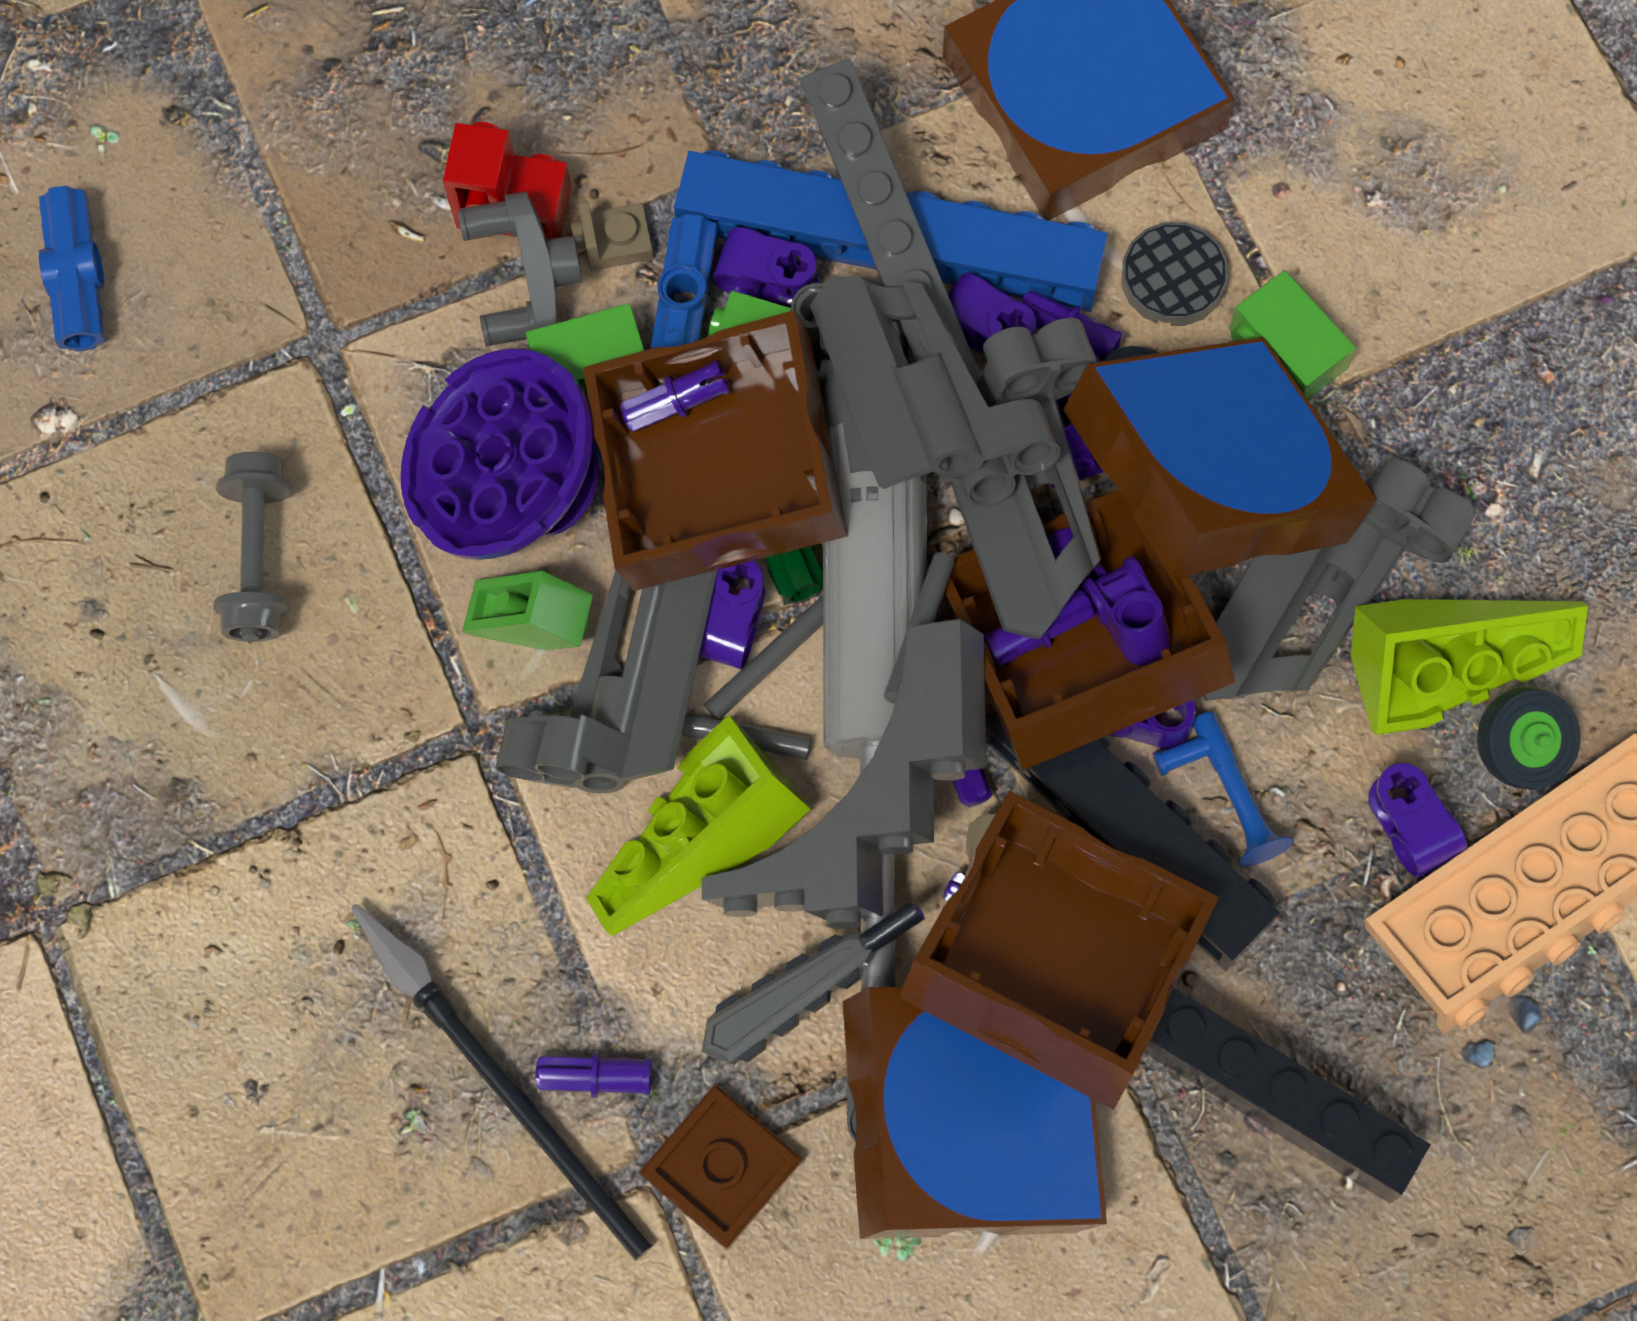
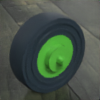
M1522 687L1507 691L1491 702L1480 720L1477 733L1479 755L1487 770L1504 784L1528 790L1550 786L1569 772L1577 758L1580 748V727L1577 717L1566 701L1548 690Z

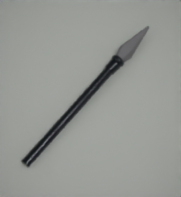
M354 904L352 911L391 984L412 997L414 1005L418 1009H424L423 1013L438 1029H442L632 1258L635 1261L642 1258L653 1247L651 1242L461 1017L460 1011L447 993H443V985L433 979L425 957L361 906Z

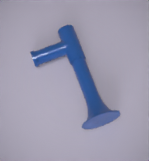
M1206 712L1194 718L1193 727L1198 735L1197 738L1162 752L1156 751L1153 753L1155 765L1161 776L1167 775L1169 771L1208 757L1214 771L1220 777L1245 833L1246 851L1239 861L1240 866L1248 867L1266 862L1285 852L1294 843L1292 837H1281L1275 834L1264 821L1236 764L1238 761L1214 712Z

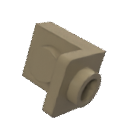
M588 200L578 202L581 220L571 222L577 253L587 252L591 271L653 260L643 203L591 212Z

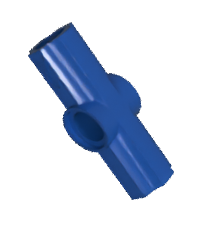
M69 186L49 188L47 193L39 196V209L45 249L39 250V266L45 290L51 300L55 342L60 349H70L76 352L92 350L99 343L105 342L103 312L99 289L104 287L105 280L100 252L96 242L93 240L88 196L84 189H74Z
M684 214L671 220L664 270L658 281L659 300L651 349L680 346L701 339L703 321L708 313L707 295L718 232L717 223L705 219L702 215ZM687 291L695 295L687 303H677L671 300L679 292Z

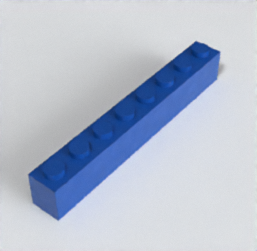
M688 150L674 205L675 218L681 217L684 214L702 215L705 219L717 223L718 239L726 240L728 232L732 228H748L766 236L801 243L814 253L815 258L877 270L842 183L831 174L817 170L807 173L787 170L775 162L760 160L755 163L732 159L728 154L716 150H708L703 153ZM925 191L906 193L942 283L955 285L962 274L970 273L984 279L995 289L1007 296L1023 299L1028 291H1036L1069 308L1074 309L1076 306H1080L1083 308V311H1092L1108 232L1098 231L1092 225L1084 222L1063 224L1047 221L1040 215L1027 211H1020L1015 214L992 210L988 205L976 201H966L960 204L940 200L936 195Z

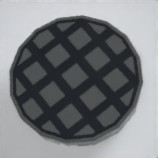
M1164 222L1145 229L1131 241L1122 261L1121 287L1128 303L1143 318L1155 323L1159 320L1164 323H1171L1170 326H1186L1203 320L1218 307L1228 283V261L1220 244L1205 230L1188 223Z

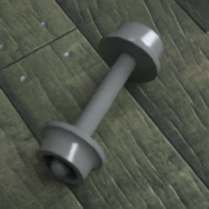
M241 452L233 454L226 459L224 477L220 478L216 483V491L220 496L242 503L240 592L228 593L217 597L213 602V609L220 615L221 633L224 637L251 644L277 638L280 634L281 617L289 611V603L286 599L263 592L264 504L287 498L291 493V485L289 481L284 479L283 462L277 456L262 452Z

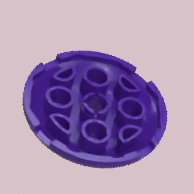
M504 349L476 357L463 364L444 379L449 385L437 397L430 408L425 405L421 407L410 428L402 455L401 491L405 508L413 525L420 528L424 535L432 542L431 544L446 553L464 559L483 560L508 556L542 538L562 519L576 499L587 475L592 456V417L586 397L577 380L563 366L544 354L526 349Z

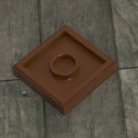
M714 1084L638 1173L721 1247L728 1251L800 1167L803 1159L718 1085Z

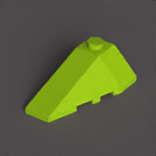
M1403 599L1355 606L1351 660L1371 731L1375 735L1427 728L1444 720L1442 713L1468 701L1474 706L1489 699V691L1517 679L1524 683L1581 657L1588 605L1583 601Z
M730 715L724 718L687 753L677 768L683 775L666 800L657 796L647 810L653 816L652 820L637 841L631 840L623 844L586 897L604 930L611 936L618 934L702 886V877L728 872L769 849L811 810L789 778Z

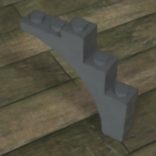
M961 619L907 627L904 671L892 716L872 759L847 795L814 828L781 851L741 869L702 877V900L722 907L723 914L731 917L755 916L758 914V907L773 905L774 909L779 911H804L826 920V926L834 929L858 928L861 926V919L882 917V854H909L913 852V845L934 842L933 779L958 780L966 776V770L986 768L984 634Z

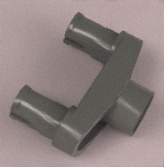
M527 191L505 195V201L458 209L464 241L511 232L513 238L518 237L530 295V301H526L527 307L480 315L485 346L527 339L525 332L556 324L555 288L583 283L574 235L546 240L536 209Z

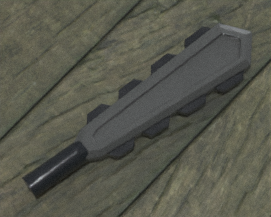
M911 900L863 933L848 934L843 938L834 934L820 943L818 953L809 957L801 954L786 964L785 972L778 977L768 974L753 983L751 992L746 996L740 997L734 994L716 1005L715 1014L707 1018L701 1052L734 1065L740 1060L750 1062L766 1050L767 1040L772 1036L783 1037L799 1025L800 1016L807 1010L816 1013L827 1005L831 1000V992L841 987L847 990L861 980L862 969L869 965L878 950L925 920L922 910L916 902Z

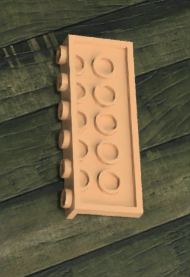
M1637 733L1365 919V929L1436 1012V1026L1443 1034H1446L1457 1025L1462 1030L1474 1025L1487 1013L1489 1009L1487 1004L1503 993L1507 997H1512L1521 992L1534 979V971L1549 961L1553 965H1558L1568 959L1579 948L1580 939L1594 929L1599 934L1611 929L1625 915L1626 911L1624 908L1637 900Z

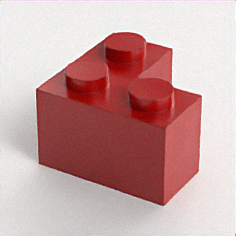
M475 122L472 125L455 123L443 184L456 228L461 229L458 209L505 201V195L527 191L536 209L546 240L561 237L572 187L567 163L560 162L555 157L546 154H534L530 157L514 155L509 130H503L495 124L489 122ZM512 232L501 235L512 236Z

